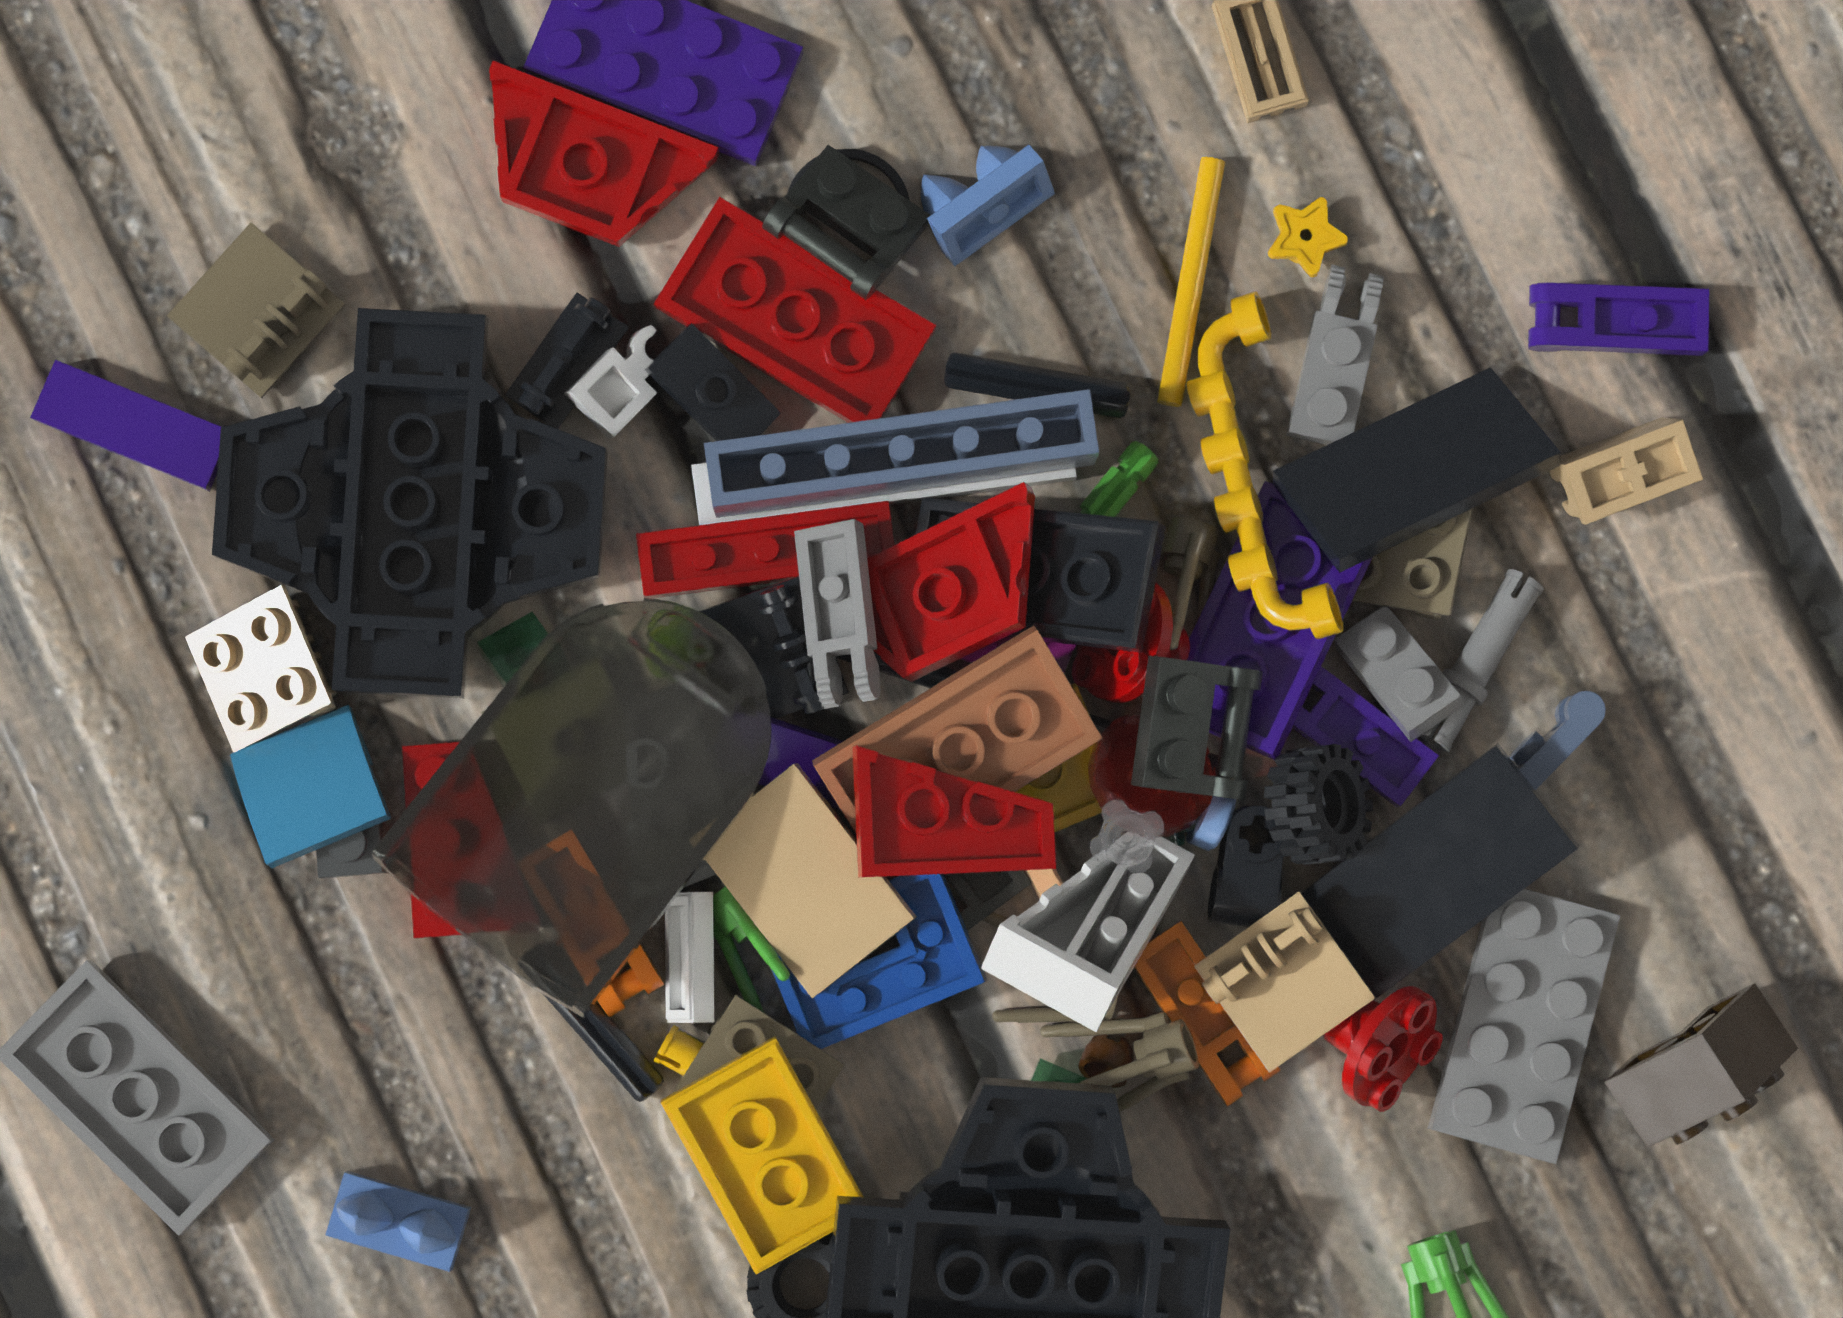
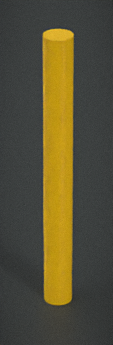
M1202 157L1200 160L1157 403L1166 406L1181 407L1183 402L1225 168V161L1218 158Z

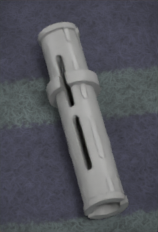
M1514 569L1507 570L1503 582L1453 668H1445L1442 672L1461 695L1463 707L1441 721L1444 724L1434 739L1436 741L1434 747L1439 750L1450 752L1453 747L1452 743L1474 705L1481 706L1488 695L1487 690L1484 689L1496 670L1537 597L1544 590L1539 582L1529 576L1518 597L1514 598L1522 584L1521 578L1523 573ZM1441 722L1420 735L1419 738L1429 744Z

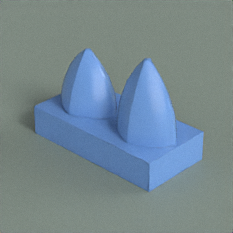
M1027 145L1019 152L1001 146H981L976 161L978 182L971 187H967L951 178L938 175H923L921 183L923 210L931 215L927 220L939 248L954 267L1055 194L1044 161L1030 145Z
M347 1171L344 1172L325 1236L450 1272L453 1270L471 1207Z

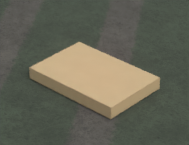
M798 763L790 766L694 843L697 850L811 998L819 995L917 918L886 877L858 878L857 839Z

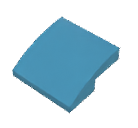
M349 705L230 754L238 786L264 861L270 868L282 865L392 819L371 767L374 764L352 708Z

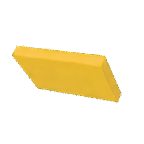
M776 1036L661 1099V1105L756 1275L833 1232L837 1196L864 1197Z

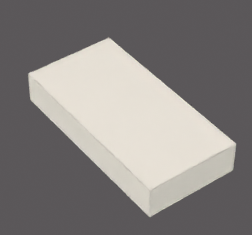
M713 892L666 894L665 990L667 1023L714 1022Z

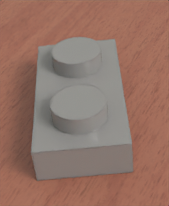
M1382 606L1334 639L1337 652L1410 742L1463 707L1459 692L1388 607Z

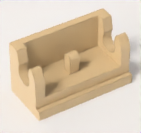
M1665 417L1655 419L1561 455L1560 466L1549 471L1551 478L1556 482H1561L1566 491L1568 500L1562 502L1563 508L1570 516L1580 518L1581 523L1584 525L1703 480L1684 421L1682 419Z

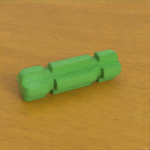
M1138 441L1131 442L1118 458L1119 466L1117 468L1112 466L1081 503L1080 508L1082 511L1080 513L1115 517L1137 491L1139 486L1136 483L1139 480L1144 482L1155 469L1159 460L1157 456L1144 444Z

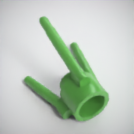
M725 886L713 896V936L723 951L744 1000L764 1012L759 1001L760 999L731 936L735 938L738 944L749 939L779 980H788L790 972L771 944Z
M1456 1230L1433 1235L1407 1245L1411 1261L1402 1263L1401 1267L1408 1284L1411 1318H1426L1422 1283L1425 1282L1430 1294L1444 1290L1447 1291L1457 1318H1472L1460 1287L1461 1284L1467 1282L1465 1274L1492 1318H1509L1477 1266L1469 1242L1460 1244Z

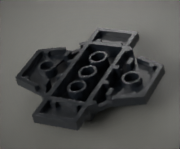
M358 308L354 371L333 385L336 389L321 404L304 409L299 406L221 427L212 555L228 563L305 592L310 596L322 614L336 625L332 690L335 692L464 699L468 637H471L474 631L489 621L504 604L600 578L608 451L605 447L531 418L528 420L513 413L500 394L485 381L489 321L486 315Z
M981 1077L938 1169L928 1174L909 1192L900 1191L899 1199L837 1196L825 1318H1220L1230 1227L1226 1220L1161 1216L1151 1199L1133 1181L1132 1166L1116 1094L1112 1086Z

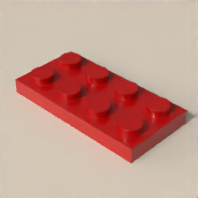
M719 197L655 300V308L684 326L692 323L711 342L847 423L883 418L935 333L936 325L878 290L869 299L865 300L850 289L852 282L786 236L783 235L780 239H777L762 228V221Z

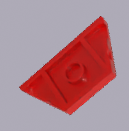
M492 61L489 68L495 116L493 118L495 143L497 145L499 164L497 167L499 193L502 202L617 247L624 244L717 161L720 154L717 146L496 61Z
M1025 482L867 558L877 649L874 651L904 679L913 682L1026 627L1035 494L1032 487Z

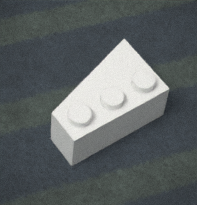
M1133 827L1086 861L1081 871L1062 885H1053L1042 893L1037 903L1019 916L1013 914L1002 922L997 929L981 969L1097 1032L1172 903L1195 855L1154 832Z

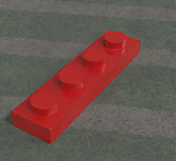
M889 501L637 533L636 540L644 598L652 599L782 582L799 576L794 531L851 519L859 521L864 526L867 558L895 545Z

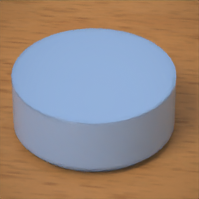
M1203 795L1191 818L1186 841L1206 851L1216 848L1231 821L1236 799Z

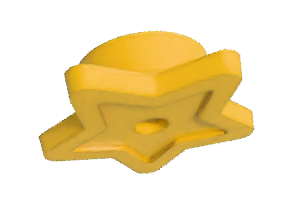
M1319 197L1303 210L1280 204L1273 208V214L1280 233L1268 250V256L1271 259H1289L1294 263L1300 264L1304 271L1314 278L1319 273L1324 253L1343 247L1348 243L1347 236L1328 223L1327 200L1324 197ZM1301 231H1310L1312 238L1308 241L1301 239Z

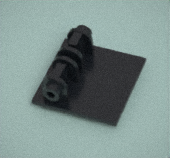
M799 576L685 616L724 719L731 704L775 719L802 709L805 714L824 709L817 695L813 658L807 654ZM841 671L842 695L849 693V689Z

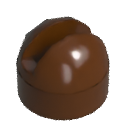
M1096 1035L1084 1048L1078 1064L1079 1071L1084 1077L1089 1079L1134 1061L1133 1050L1128 1040L1123 1036L1118 1043L1111 1040L1110 1035ZM1127 1080L1111 1086L1112 1088L1123 1087L1126 1085Z

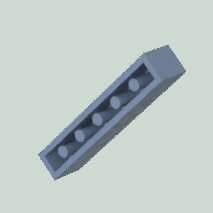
M1090 389L704 443L712 506L716 518L1095 465L1099 455Z

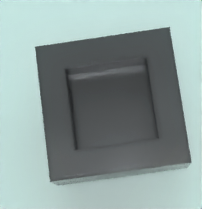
M382 823L317 849L318 878L386 874Z

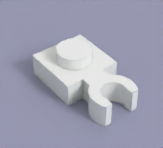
M652 325L636 331L631 336L627 344V356L625 358L614 347L606 350L564 393L607 439L615 437L657 394L645 381L649 374L644 370L653 361L645 353L646 341L657 331Z

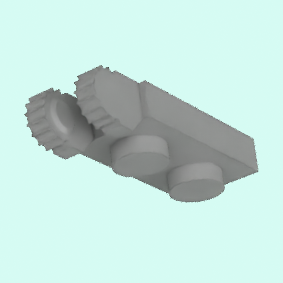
M1331 264L1320 309L1319 311L1316 310L1313 315L1286 434L1289 437L1328 445L1354 432L1378 326L1373 323L1378 310L1384 276L1369 273L1368 279L1364 281L1361 290V305L1357 320L1335 315L1346 283V267Z
M851 519L796 530L794 534L807 654L813 658L819 702L824 706V709L839 707L843 703L841 671L835 657L851 654L854 685L859 699H862V702L877 700L880 696L881 683L879 681V664L873 650L877 649L864 526L859 521Z

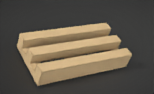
M1213 0L1211 7L1246 122L1257 121L1260 117L1269 114L1271 116L1279 115L1284 110L1290 108L1296 110L1307 107L1309 98L1279 1ZM1262 2L1289 90L1288 94L1281 96L1279 95L1252 4ZM1234 9L1239 11L1266 99L1260 102L1257 100L1230 12Z

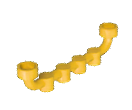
M1257 291L1231 299L1232 312L1215 320L1203 333L1198 347V368L1201 377L1187 381V390L1196 415L1201 417L1210 414L1214 434L1201 438L1200 443L1209 472L1212 475L1220 472L1224 473L1228 493L1215 496L1214 503L1224 532L1228 533L1234 530L1238 532L1242 551L1228 556L1230 572L1237 590L1242 592L1251 589L1253 599L1260 614L1274 626L1287 630L1310 628L1314 637L1318 640L1343 632V621L1336 596L1328 582L1302 590V604H1288L1279 595L1276 584L1278 580L1277 570L1262 526V507L1249 472L1248 449L1242 432L1239 429L1234 409L1236 404L1235 395L1223 364L1222 353L1230 340L1240 336L1245 347L1271 339V328L1265 307Z

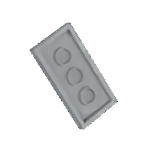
M1523 889L1482 920L1427 1129L1548 1163H1557L1620 915Z
M86 960L0 1048V1061L178 1236L184 1234L275 1140L92 960Z

